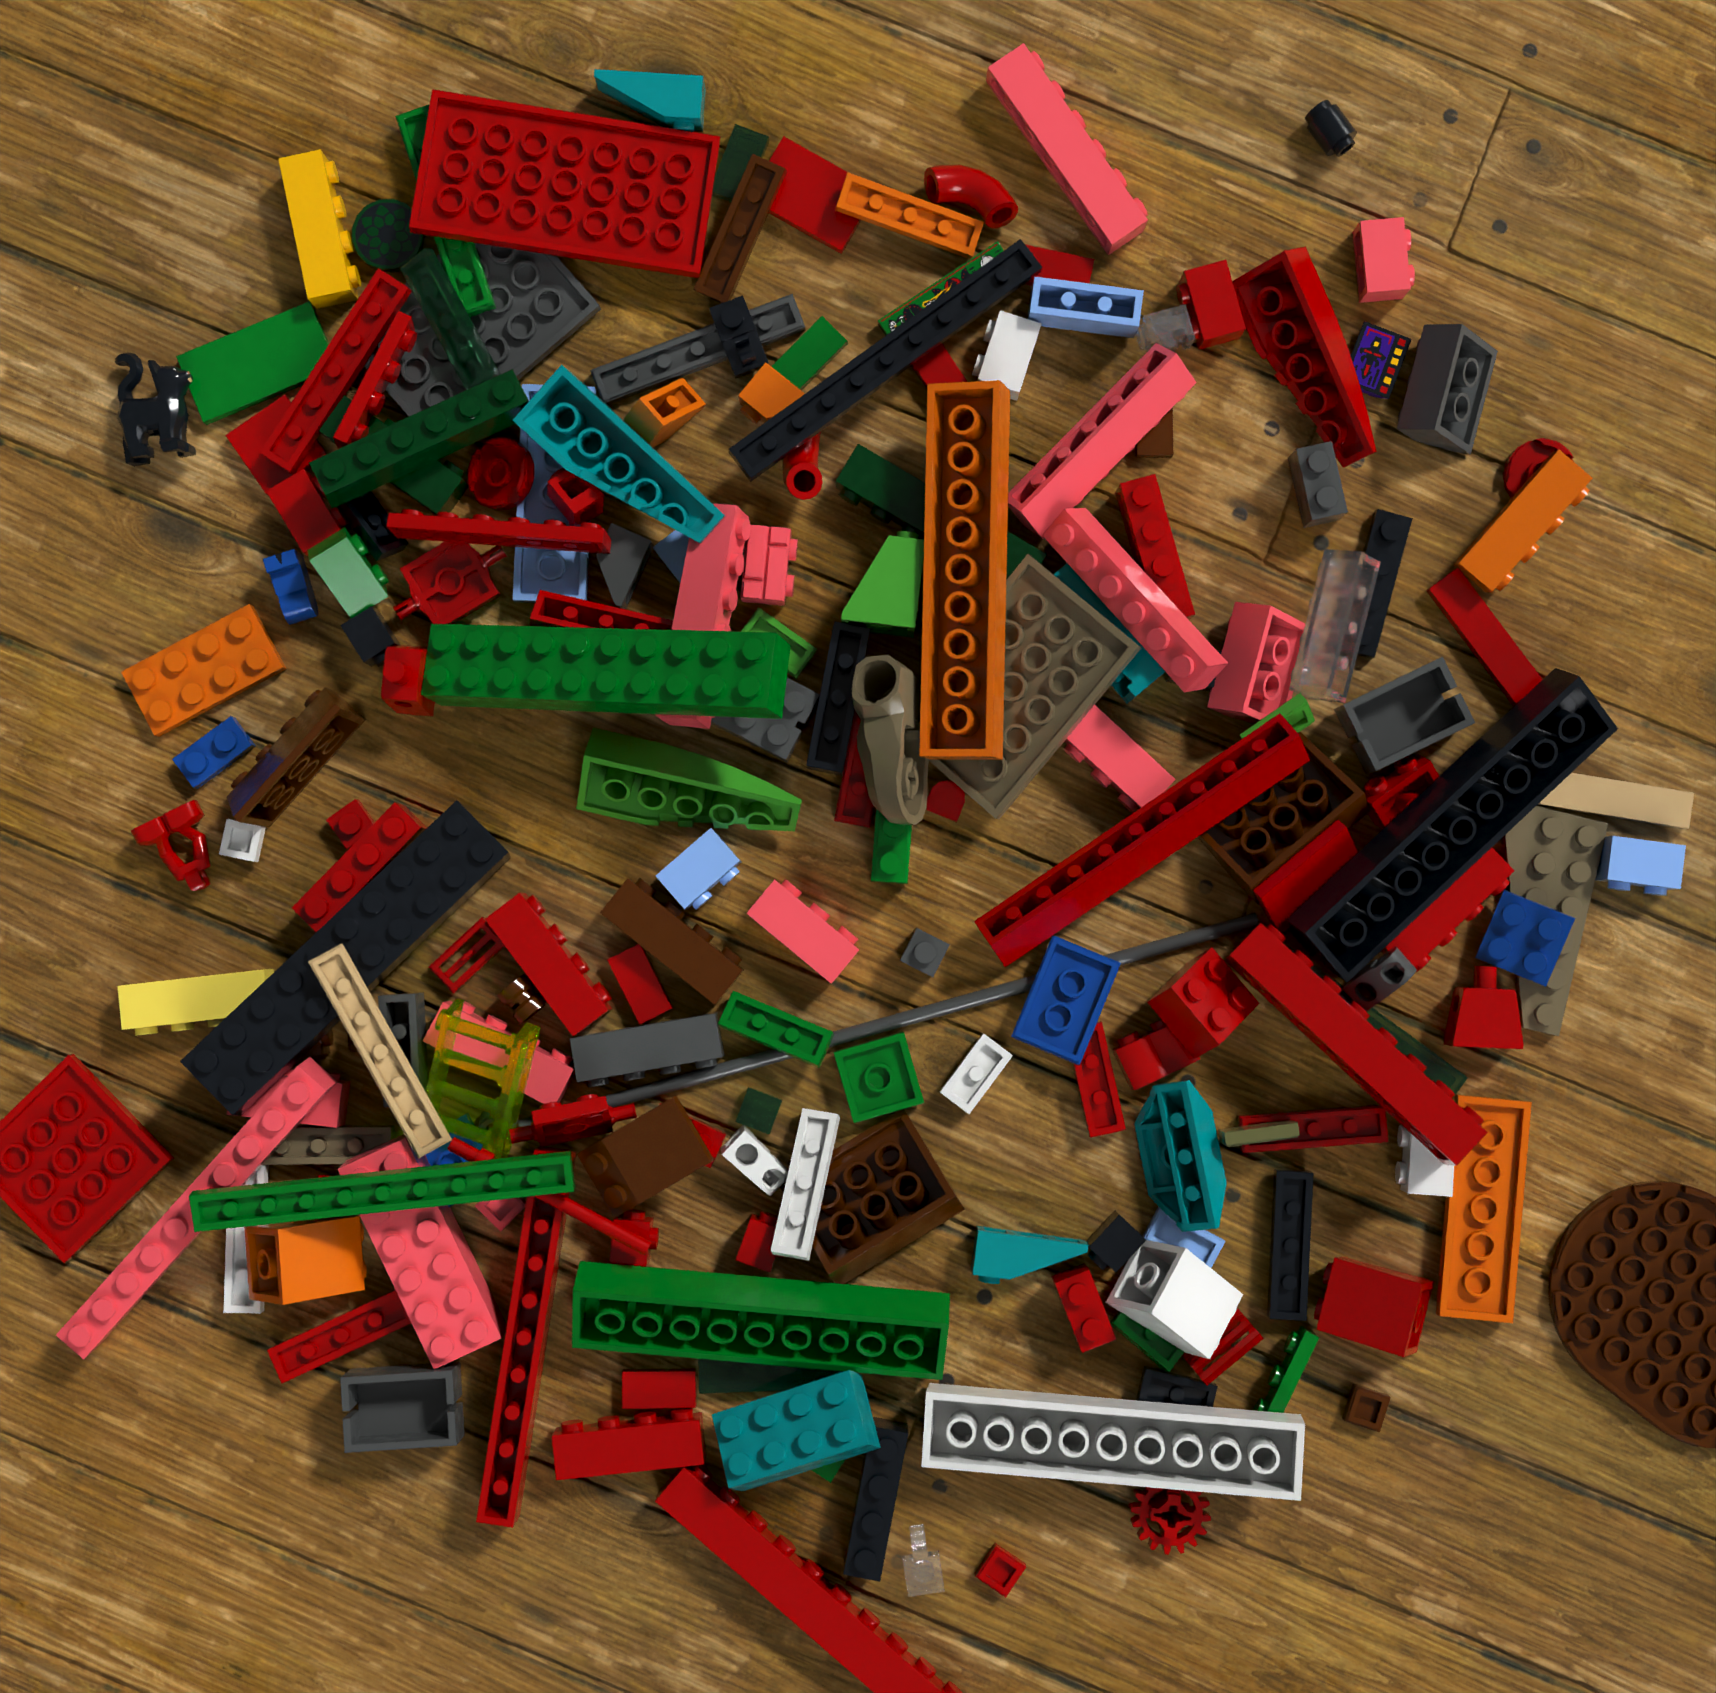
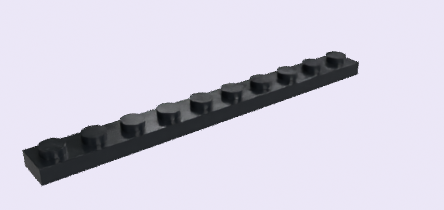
M1019 239L729 448V454L750 482L1030 281L1034 276L1041 273L1043 267L1023 241Z

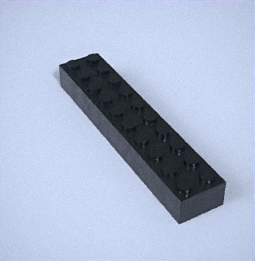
M1558 668L1553 669L1288 917L1286 921L1328 970L1345 982H1349L1618 730L1617 726L1580 676Z
M456 800L180 1062L232 1115L241 1116L341 1021L309 965V960L343 943L368 990L371 992L511 858L509 852Z

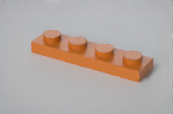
M847 172L835 211L967 259H971L974 255L984 224L983 221Z

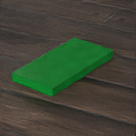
M309 301L176 357L181 370L189 371L193 377L189 389L203 423L209 425L301 387L329 343L314 306Z

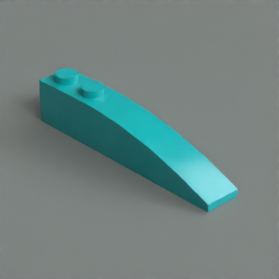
M563 365L554 372L513 419L523 431L564 469L699 543H702L725 517L681 473Z

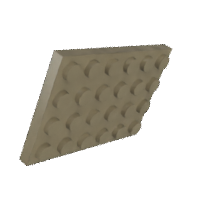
M1027 554L1006 580L1003 760L929 759V761L995 819H1000L1140 651L1141 647L1037 560Z

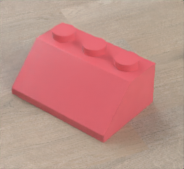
M1235 602L1221 656L1228 664L1216 676L1214 687L1209 693L1207 707L1225 716L1256 724L1292 699L1311 626L1271 605Z

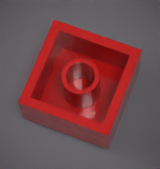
M1213 947L1187 962L1147 1002L1194 1059L1219 1046L1260 1004Z

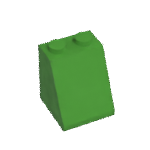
M898 531L896 536L889 535L843 609L841 623L870 628V633L914 638L924 559V539H918L919 534Z

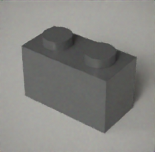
M1332 441L1295 449L1288 457L1303 528L1339 521L1348 513Z

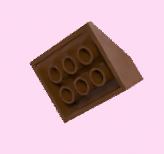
M325 687L322 691L316 690L306 700L304 704L306 709L298 718L292 717L283 725L280 730L282 736L274 745L268 744L258 753L255 759L257 764L249 772L244 771L233 781L231 785L233 790L227 796L233 817L241 823L270 827L366 719L335 691Z
M1301 732L1298 734L1303 741L1310 761L1198 836L1199 840L1232 879L1258 905L1260 903L1253 890L1332 823L1339 820L1349 829L1370 812L1365 793Z
M904 1109L896 1111L833 1150L812 1246L827 1274L835 1283H847L965 1210ZM786 1181L780 1186L783 1193Z

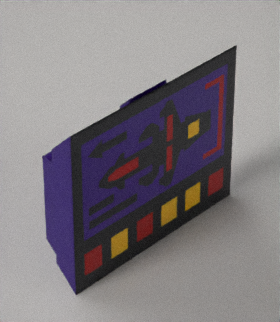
M1363 322L1351 354L1362 393L1383 399L1390 398L1412 340L1411 338L1371 323Z

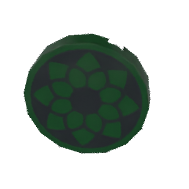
M379 199L366 205L356 216L352 226V243L358 256L370 268L375 270L379 268L389 273L400 272L411 267L421 256L425 235L410 232L409 223L412 208L406 203L395 199Z

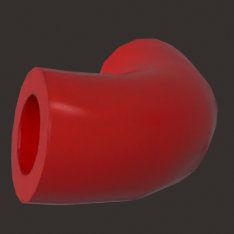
M958 164L938 165L929 167L925 171L924 185L931 203L958 202L966 204L977 210L985 224L992 229L1007 225L1018 213V206L1001 182L980 169Z
M821 432L783 458V482L788 492L795 498L801 500L811 499L821 490L823 481L818 469Z

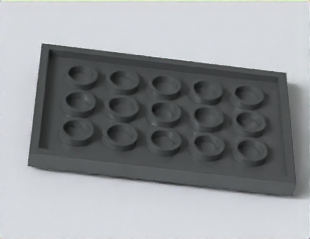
M476 243L496 308L462 320L459 316L439 254L404 284L412 292L400 309V312L412 316L417 339L413 349L409 353L405 351L399 362L401 363L400 374L394 384H388L386 391L408 416H411L513 369L517 379L520 380L601 310L600 305L557 256ZM387 331L385 332L384 336L376 346L375 350L365 363L364 366L367 369L369 368L373 358L375 357Z

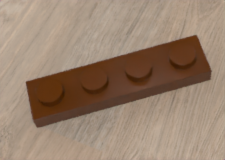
M755 154L751 155L702 268L700 277L693 289L695 292L719 303L732 299L787 173L785 168Z

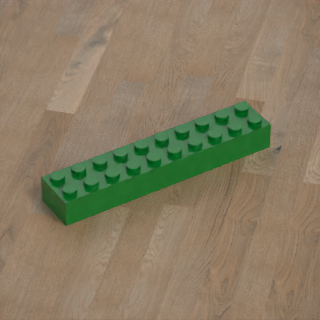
M431 624L421 695L441 706L782 719L791 645L777 633Z
M580 1261L573 1287L572 1348L833 1371L851 1370L856 1373L942 1380L949 1330L950 1293Z

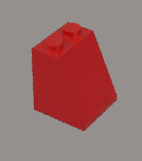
M1342 1256L1334 1257L1333 1263L1328 1262L1323 1276V1283L1328 1284L1324 1299L1319 1298L1315 1307L1314 1319L1318 1320L1316 1330L1401 1357L1417 1353L1435 1281Z

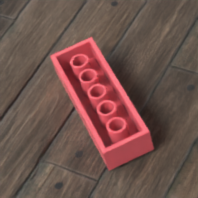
M402 1134L346 1160L338 1168V1172L340 1175L423 1167L430 1166L426 1155L418 1159L405 1134ZM448 1205L360 1214L433 1369H437L502 1339L507 1327L505 1320Z

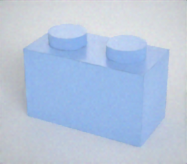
M710 828L661 870L656 877L684 909L693 906L697 910L712 897L709 890L719 881L725 886L740 873L736 867L741 863V860L715 830Z
M1606 836L1595 880L1608 882V889L1630 891L1631 885L1644 887L1643 893L1667 896V890L1681 889L1686 845Z

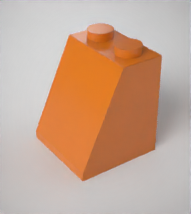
M350 1215L244 1227L250 1300L286 1305L365 1290L364 1279L367 1275V1267L362 1255L364 1229L360 1223V1216Z

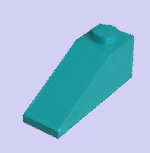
M594 69V78L598 90L662 127L703 132L706 88L702 75Z
M976 1225L971 1272L972 1275H978V1281L1000 1284V1278L1010 1280L1088 1252L1089 1245L1082 1239Z

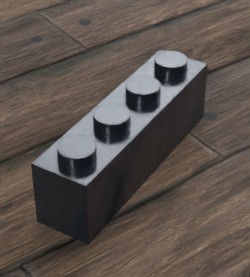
M834 621L806 768L809 770L843 775L855 713L852 698L853 677L856 665L866 656L870 628Z
M873 1417L881 1448L864 1454L844 1559V1575L880 1582L907 1444L908 1423Z

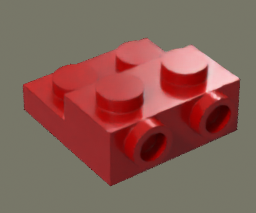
M1418 754L1414 756L1408 755L1394 763L1395 770L1386 777H1374L1365 784L1364 788L1366 791L1364 793L1370 811L1368 814L1376 826L1384 829L1439 777L1430 760Z

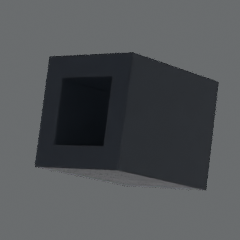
M372 606L340 625L362 661L371 667L375 664L377 667L383 666L386 648L388 646L400 645L380 611Z
M1115 1210L1086 1241L1091 1249L1088 1256L1102 1270L1109 1266L1113 1271L1117 1272L1146 1239Z

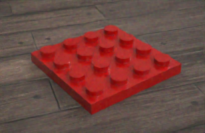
M69 1054L0 1121V1197L63 1263L70 1261L174 1159L74 1054Z

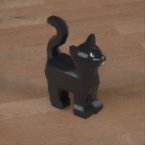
M129 352L118 355L115 358V363L119 366H128L130 368L129 374L118 386L120 404L117 419L123 430V448L126 464L134 467L150 464V458H154V448L148 444L150 436L160 437L159 444L163 452L176 451L180 458L196 455L195 447L187 443L186 437L189 414L185 403V395L193 381L191 373L174 366H160L155 360H148V366L158 395L151 398L134 399L132 391L142 380L144 372L141 359L136 354Z

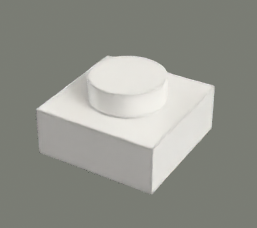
M226 819L219 855L258 862L266 827Z

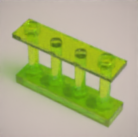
M457 998L448 1009L441 1010L436 1021L435 1030L439 1031L426 1093L437 1113L439 1112L442 1097L490 1113V1117L495 1120L493 1128H489V1130L440 1113L438 1115L449 1133L483 1144V1148L496 1154L495 1159L506 1158L512 1146L509 1129L516 1128L541 1027L526 1022L518 1034L512 1033L510 1036L461 1019L464 1000ZM458 1033L504 1049L505 1054L510 1055L508 1065L502 1068L454 1051L456 1034ZM449 1065L497 1081L498 1086L502 1087L500 1097L498 1096L496 1099L445 1082Z

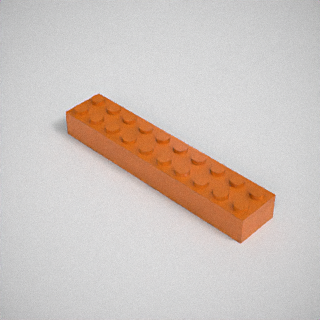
M1001 380L927 384L919 756L930 760H1003L1010 390Z

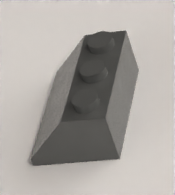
M1426 324L1417 343V353L1412 372L1408 377V388L1403 407L1398 415L1397 429L1416 442L1471 455L1498 351L1463 324Z

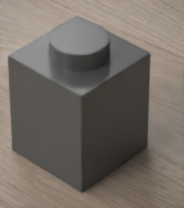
M916 928L900 961L934 977L950 944Z

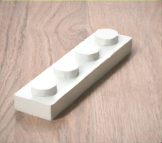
M802 1108L771 1246L773 1255L806 1261L810 1259L840 1121L838 1114Z
M262 1165L245 1185L268 1183L269 1165ZM245 1228L226 1229L223 1313L260 1314L264 1312V1302L249 1299Z

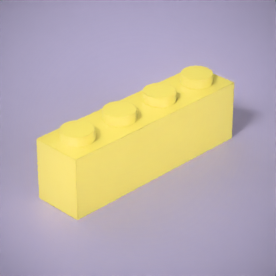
M274 969L117 986L122 1030L135 1028V1036L158 1033L157 1026L171 1024L172 1032L194 1029V1022L207 1020L208 1027H217L274 973Z

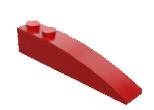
M1306 246L1284 250L1233 280L1244 324L1255 350L1262 359L1268 360L1276 371L1274 376L1282 386H1287L1297 399L1295 404L1304 415L1308 414L1317 426L1316 432L1324 443L1332 441L1335 457L1343 468L1377 452L1362 390L1348 346Z

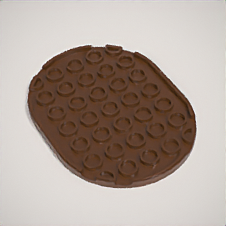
M1666 1181L1639 1182L1614 1189L1590 1203L1576 1216L1564 1232L1556 1248L1551 1264L1548 1286L1549 1306L1555 1329L1563 1346L1576 1364L1593 1380L1651 1425L1680 1442L1696 1447L1716 1448V1197L1688 1185Z

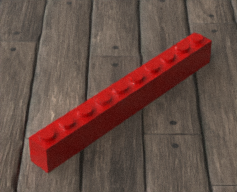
M1279 713L974 921L1003 965L1007 967L1309 762L1310 758L1300 735Z
M539 1146L534 1150L533 1155L571 1151L574 1172L577 1151ZM570 1192L561 1193L564 1196L570 1198ZM529 1196L526 1199L476 1518L478 1523L511 1528L514 1527L521 1512L567 1217L566 1213L534 1196Z
M704 1465L679 1467L659 1490L655 1502L872 1692L963 1693L954 1683L948 1681L945 1684L935 1675L937 1673L936 1669L925 1658L920 1656L916 1659L907 1651L908 1645L899 1635L894 1632L889 1635L879 1626V1619L867 1608L860 1610L851 1602L852 1596L844 1587L838 1583L833 1586L823 1578V1570L814 1561L807 1559L805 1562L795 1553L796 1547L789 1539L781 1534L776 1537L768 1530L767 1521L754 1510L749 1513L739 1504L740 1498L727 1486H723L721 1489L711 1480L713 1477L711 1472Z

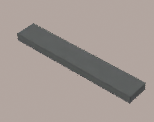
M793 294L749 310L762 346L806 330ZM713 323L590 371L601 400L606 405H610L728 360Z

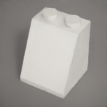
M1146 1240L1129 1258L1106 1303L1185 1353L1210 1359L1218 1347L1230 1319L1234 1316L1243 1294L1187 1248Z

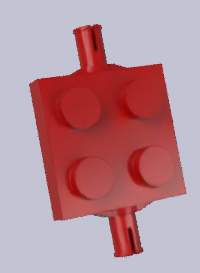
M443 542L400 568L409 584L412 597L394 606L393 609L397 612L396 614L400 620L420 609L428 615L432 624H455L501 596L491 579L489 567L507 557L501 546H495L480 554L469 543Z
M588 1094L577 1098L576 1102L562 1105L560 1102H549L539 1107V1110L531 1111L533 1118L531 1125L510 1128L509 1133L512 1144L534 1139V1141L540 1143L541 1147L611 1133L613 1132L612 1126L615 1122L636 1119L637 1115L634 1103L612 1108V1106L607 1104L606 1096L598 1097L596 1094Z

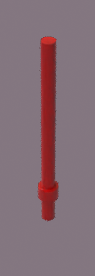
M456 1137L451 1140L447 1148L448 1151L469 1162L495 1159L496 1154L483 1147L479 1150ZM561 1193L534 1196L644 1256L652 1243Z

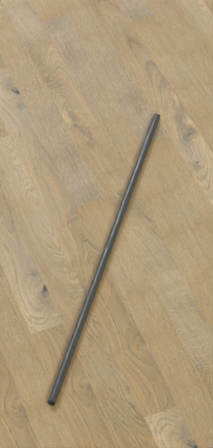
M1252 913L1103 956L1120 962L1121 966L1253 929L1259 924L1257 914ZM1037 974L833 1031L834 1037L829 1048L1029 992ZM774 1049L765 1050L719 1063L715 1066L705 1067L606 1095L607 1104L612 1106V1108L628 1105L794 1057ZM532 1116L518 1120L519 1127L531 1125L533 1122Z

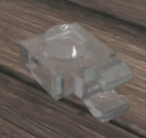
M924 1524L909 1526L913 1554L902 1556L908 1597L945 1592L939 1550L928 1552Z

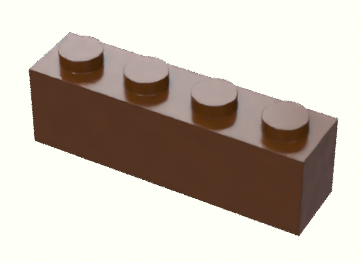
M627 878L600 913L716 1005L744 971L739 966L742 959L725 946L720 951L710 943L714 936L696 923L692 928L684 922L682 918L685 913L669 900L663 905L653 896L657 891L643 879L639 878L637 882H634L632 879Z

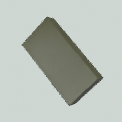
M1293 1120L1218 1129L1220 1142L1227 1147L1298 1138L1300 1136L1298 1122Z

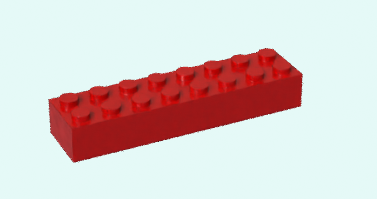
M1262 923L1258 924L1224 961L1397 1122L1419 1140L1443 1164L1457 1166L1488 1133L1481 1126L1484 1120L1469 1106L1463 1108L1453 1101L1452 1098L1455 1096V1093L1439 1079L1435 1082L1423 1073L1427 1068L1418 1058L1411 1053L1407 1056L1401 1053L1395 1047L1398 1041L1391 1033L1383 1027L1379 1030L1375 1029L1367 1021L1370 1015L1355 1001L1351 1004L1347 1003L1339 995L1342 989L1326 975L1320 978L1311 969L1314 963L1298 949L1292 952L1284 945L1283 942L1286 938L1277 928L1271 924L1267 927Z

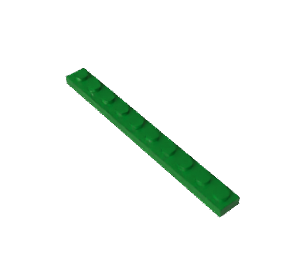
M571 1151L196 1190L191 1192L189 1200L194 1232L567 1193L574 1192L575 1181Z

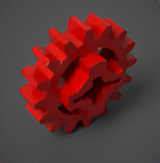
M1146 1487L1144 1491L1134 1489L1133 1493L1139 1501L1129 1503V1508L1131 1512L1138 1515L1130 1518L1133 1527H1141L1137 1532L1138 1538L1141 1541L1149 1537L1148 1545L1151 1550L1154 1551L1161 1544L1166 1555H1169L1171 1546H1176L1180 1554L1184 1553V1543L1189 1542L1194 1547L1198 1545L1194 1537L1196 1533L1206 1536L1207 1531L1201 1523L1211 1521V1516L1209 1512L1202 1509L1207 1508L1210 1503L1207 1497H1199L1202 1492ZM1163 1490L1155 1499H1151L1156 1493ZM1180 1491L1186 1493L1192 1499L1193 1506L1181 1501ZM1170 1506H1174L1177 1512H1171L1170 1518H1166L1163 1512H1168ZM1146 1518L1159 1523L1160 1533L1149 1526ZM1188 1525V1527L1184 1529L1182 1532L1177 1533L1184 1526Z

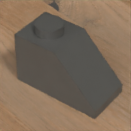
M611 523L606 531L612 540L610 554L597 553L596 557L615 606L627 609L651 556L654 545L651 540Z

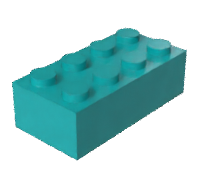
M851 1370L712 1414L728 1488L733 1490L746 1491L881 1448L862 1374Z

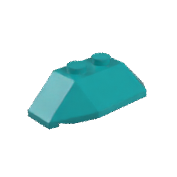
M1190 1080L1154 1085L1149 1093L1150 1096L1134 1123L1148 1195L1166 1215L1176 1222V1226L1182 1232L1217 1229L1220 1225L1227 1181L1212 1109Z

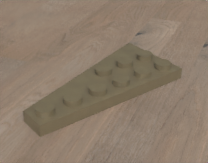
M1535 806L1501 840L1502 845L1504 844L1505 861L1515 870L1507 878L1510 883L1506 890L1575 917V921L1546 987L1516 975L1515 990L1521 1028L1559 1036L1608 823Z

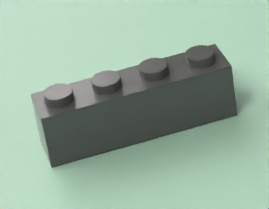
M718 1012L570 1038L576 1081H587V1087L609 1084L608 1077L623 1075V1080L629 1081L645 1078L646 1070L659 1068L660 1075L680 1072L681 1064L695 1062L696 1069L718 1065L717 1058L725 1055L721 1030L718 1024Z

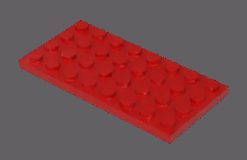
M432 89L409 229L411 233L699 278L721 136Z

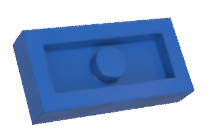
M230 716L172 760L194 789H199L256 747V745L237 719Z

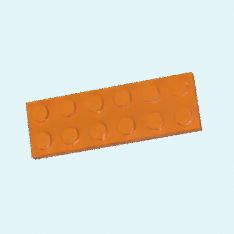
M1455 1094L1454 1101L1463 1108L1469 1106L1484 1120L1481 1126L1488 1133L1457 1166H1454L1453 1196H1446L1436 1314L1442 1317L1513 1323L1532 1102Z

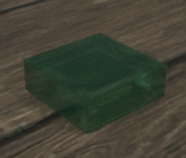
M748 1087L735 1122L770 1135L783 1099Z

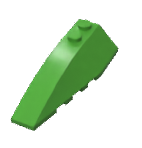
M593 727L583 757L576 809L652 826H659L660 821L678 822V827H693L695 822L713 823L714 828L728 829L729 825L745 824L747 829L795 831L802 800L767 781L709 757L664 743Z

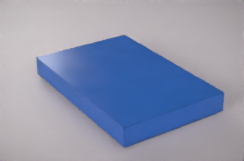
M1053 935L1011 1038L1079 1066L1121 963Z

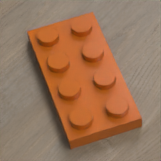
M248 604L123 670L121 673L154 736L160 737L286 670V667L254 606Z

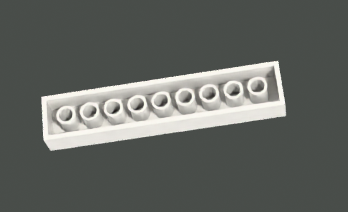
M929 1383L925 1399L921 1467L1301 1501L1305 1423L1301 1414Z

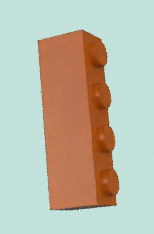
M1561 450L1552 452L1457 559L1453 566L1458 567L1466 577L1485 593L1493 592L1495 588L1501 591L1515 576L1511 570L1520 560L1526 563L1537 552L1540 546L1536 542L1545 532L1551 535L1565 519L1561 516L1563 511L1570 504L1573 507L1577 506L1590 491L1586 485L1593 478Z

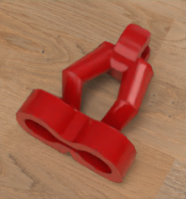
M197 800L187 802L164 813L163 816L154 818L131 830L138 845L151 846L156 844L160 858L177 881L186 880L192 891L203 890L210 885V880L204 871L211 866L206 835L191 828L205 816ZM178 832L192 841V862L185 864L173 851L168 840L172 833Z

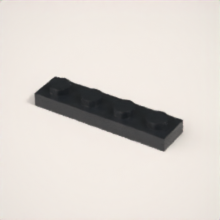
M1380 509L1374 511L1337 650L1369 659L1375 658L1413 518Z
M1274 1169L1267 1317L1269 1319L1307 1321L1314 1173L1311 1171Z

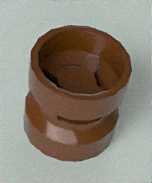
M526 974L517 978L497 995V998L503 1005L513 1009V1017L519 1025L526 1022L547 1004V1001L540 993H535L532 988V982Z

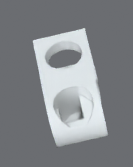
M744 1124L721 1147V1154L769 1196L787 1180L789 1170L770 1153V1150Z

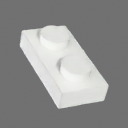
M982 1033L939 1092L970 1114L1013 1055Z

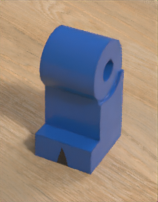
M291 549L264 558L263 562L266 572L270 574L275 593L279 599L280 608L287 623L291 625L318 616V606L304 556L295 549Z

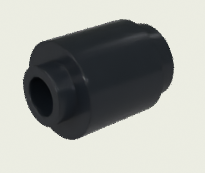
M1324 100L1306 115L1305 120L1308 123V131L1327 156L1336 154L1337 157H1340L1354 146L1355 141L1353 139L1357 131L1337 104L1332 105L1329 100Z

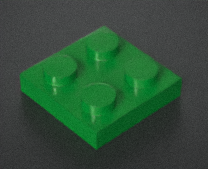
M904 1032L833 1052L854 1123L924 1103Z

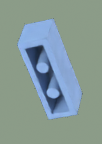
M1034 276L1027 319L1042 323V327L1134 338L1140 324L1144 290Z

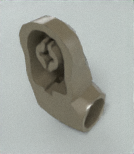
M889 655L866 657L856 665L852 684V698L854 709L861 720L857 733V748L863 765L868 794L874 807L890 823L916 825L923 819L927 808L928 796L927 775L929 759L919 756L921 681L909 668Z

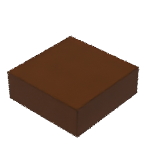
M1353 1383L1342 1419L1346 1422L1380 1432L1391 1397L1388 1394Z

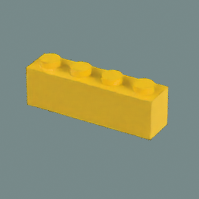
M321 149L278 158L307 299L316 309L357 301L356 288L361 287V280L356 265L351 266L349 253L354 252V247L349 231H344L341 218H345L347 215L341 195H336L334 183H339V176L334 161H329Z

